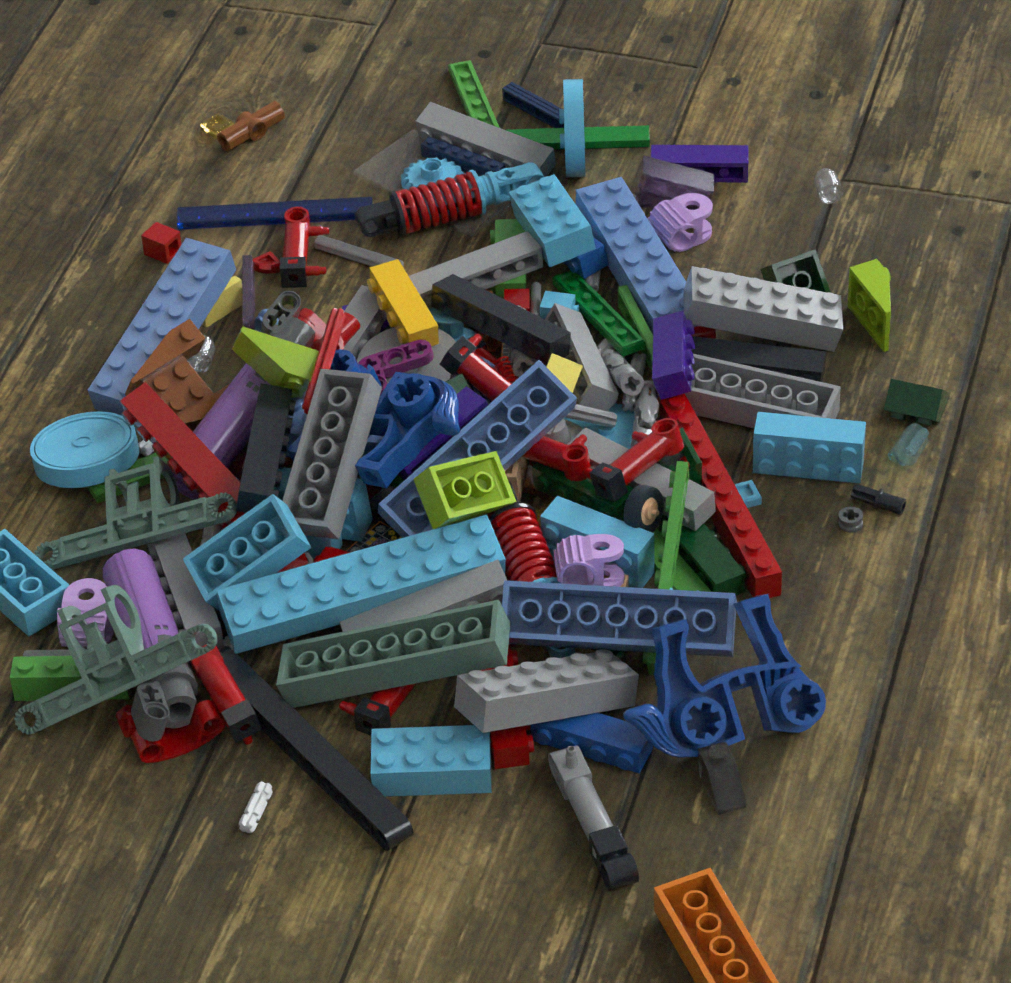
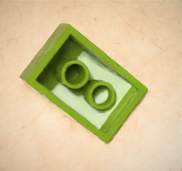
M874 259L849 267L848 308L883 352L889 350L891 276L889 270L883 267L878 259Z
M243 326L232 346V350L270 385L293 389L291 398H302L308 388L318 350Z
M497 451L431 466L413 479L432 529L476 518L517 502Z

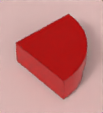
M271 251L249 260L250 268L254 271L265 274L280 272V260Z

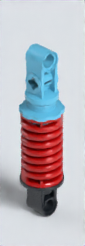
M533 162L512 168H504L497 172L489 171L482 176H478L474 170H469L464 174L456 175L454 178L447 177L444 181L437 180L435 183L421 184L417 188L410 187L409 189L389 191V200L362 206L355 212L354 217L362 234L366 237H375L395 230L403 237L406 234L420 231L421 224L425 229H429L431 224L435 227L440 224V221L442 224H447L449 219L455 222L458 217L465 219L467 214L469 217L485 215L486 206L492 204L496 206L503 201L510 200V191L538 181L544 175Z
M509 481L517 502L492 511L493 514L489 518L506 559V577L508 581L560 583L557 580L555 562L537 521V513L531 505L519 503L512 483ZM546 646L550 657L563 658L575 653V648L565 647V649H558L561 647Z

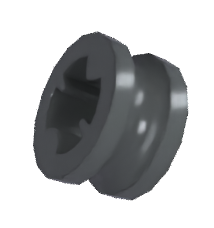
M845 507L839 511L838 524L843 531L853 533L862 529L863 512L859 508Z

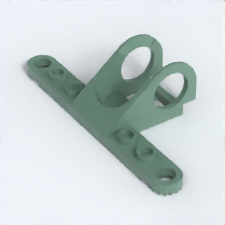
M159 456L153 457L154 463L120 473L115 469L109 470V476L105 477L106 525L63 536L51 542L46 541L44 544L41 543L40 547L37 546V550L34 553L43 561L44 555L49 551H53L52 558L50 557L51 560L44 561V563L52 570L227 522L236 515L237 502L230 494L220 493L212 497H203L180 504L179 491L173 473L168 465ZM161 473L165 477L170 489V504L162 492L160 483ZM150 474L151 499L140 502L139 483L127 484L125 480ZM116 486H118L123 493L126 502V506L119 508L116 499ZM229 502L228 509L222 511L223 513H218L219 506L222 503Z
M118 585L101 589L106 603L83 614L75 606H67L57 610L62 624L58 625L82 679L18 709L14 718L16 721L15 725H17V729L21 730L22 733H36L202 656L215 648L217 644L215 630L207 624H199L144 649L140 617L132 599ZM115 597L124 604L129 614L130 628L122 622L117 613ZM105 610L118 640L106 644L96 622L87 624L85 619ZM79 623L87 639V649L82 647L72 631V625ZM198 631L205 632V635H207L209 639L206 644L207 646L201 647L196 643L195 636ZM30 711L37 718L35 726L31 727L26 724L24 720L26 712Z

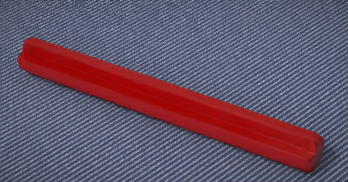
M333 308L330 312L302 405L305 414H308L320 369L330 370L346 317L342 308Z

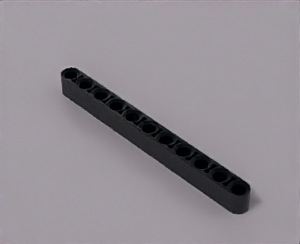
M229 646L219 650L225 665L245 699H248L254 709L261 730L384 850L389 851L413 835L412 825L406 816L239 655L235 654Z

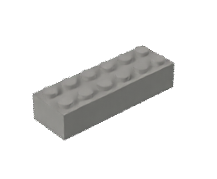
M691 267L684 287V313L687 320H692L693 325L826 351H835L843 332L841 295L735 275L733 273L714 271L707 268Z
M693 354L695 364L691 366L694 371L695 380L691 381V392L685 393L698 416L755 428L758 412L836 419L840 410L841 386Z
M320 369L283 497V502L288 505L304 535L340 539L358 475L355 464L363 457L382 387L371 374Z
M599 649L596 652L587 654L574 653L569 657L563 658L550 657L545 661L522 662L520 665L509 667L497 666L495 669L485 671L473 670L467 674L457 675L454 707L482 733L635 706L639 674L616 657L610 650Z

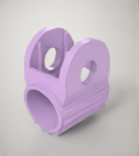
M687 193L677 196L672 200H664L654 206V209L650 212V217L647 219L660 240L670 250L672 249L674 252L686 251L710 239L712 226L705 219L711 215L713 205L711 200L702 194ZM697 205L699 208L696 210H689L686 208V206ZM693 228L694 233H688L685 230Z
M592 534L584 537L569 535L565 539L562 538V541L557 543V549L554 550L558 582L560 584L620 587L624 583V571L617 564L607 562L619 560L623 555L624 544L622 540L608 534ZM600 547H607L608 549L600 550Z
M93 578L80 579L73 582L64 592L61 608L75 606L83 614L106 603L101 589L107 587L106 584ZM91 592L94 594L89 600L79 599L82 593ZM105 610L85 619L87 624L96 622L106 644L111 643L114 630ZM57 612V623L60 625L62 621ZM80 624L72 625V631L82 647H87V639ZM58 626L61 646L68 647Z

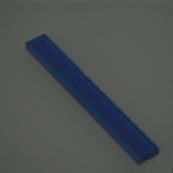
M372 197L178 207L177 229L285 224L284 214L292 207L306 208L309 212L310 222L355 220V212L362 206L372 205L373 200Z

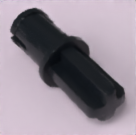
M857 484L854 485L851 492L852 499L873 505L876 510L880 508L902 515L906 507L907 501L905 498L885 493L884 489L878 491Z

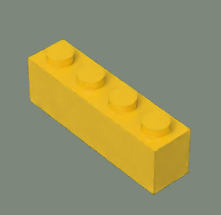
M399 259L369 267L370 279H367L369 291L371 294L375 293L380 310H385L390 327H395L399 342L406 344L422 339L428 341L431 346L439 344L438 324Z

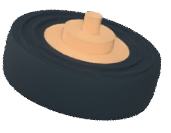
M648 485L635 487L630 492L625 503V524L653 533L659 526L663 516L664 500L661 492L657 488Z

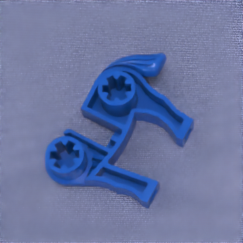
M338 349L335 351L330 370L371 374L378 384L382 386L371 365L368 364V369L358 364L353 353L348 350ZM395 372L379 397L369 435L384 437L372 451L360 458L355 464L364 484L387 488L398 473L410 464L424 446L438 434L455 436L460 433L458 422L459 402L457 394L451 385L431 376ZM302 432L287 450L293 463Z
M768 594L733 603L759 659V664L721 673L701 684L692 674L687 661L686 640L689 631L687 619L652 629L656 649L654 677L657 685L658 704L657 707L652 704H643L628 709L624 712L623 717L636 727L655 748L674 757H699L744 740L745 736L731 692L751 686L764 731L799 733L811 728L821 718L826 707L825 694L817 683L810 680L799 669L802 666L788 652L782 634L773 621L771 601Z

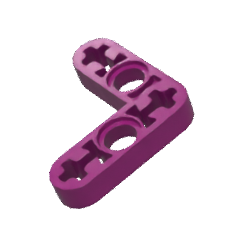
M421 339L366 356L358 364L368 369V364L374 368L381 385H383L381 395L388 384L387 377L393 376L395 372L403 373L429 364L434 358L431 344ZM395 357L402 358V361L398 364L389 363Z

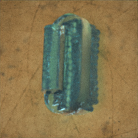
M917 423L907 426L888 453L889 460L901 466L915 464L928 444L929 431Z

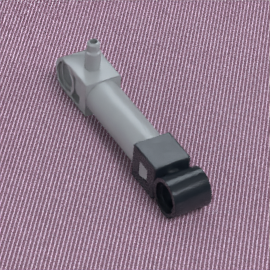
M569 746L566 749L549 753L548 761L552 775L564 799H569L589 841V852L599 873L602 875L607 890L611 891L639 882L636 862L632 854L628 853V846L618 826H613L593 786L592 773L579 746Z

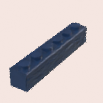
M513 82L502 88L504 101L553 128H564V124H560L559 109L562 108Z
M428 137L421 143L422 157H437L439 160L446 158L448 162L454 161L455 165L460 166L463 172L474 170L478 176H482L486 172H497L505 168V164L432 137Z

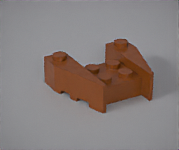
M188 319L167 333L131 379L125 395L127 396L146 382L191 431H194L230 384L213 393L187 361L200 352L206 339L191 319Z

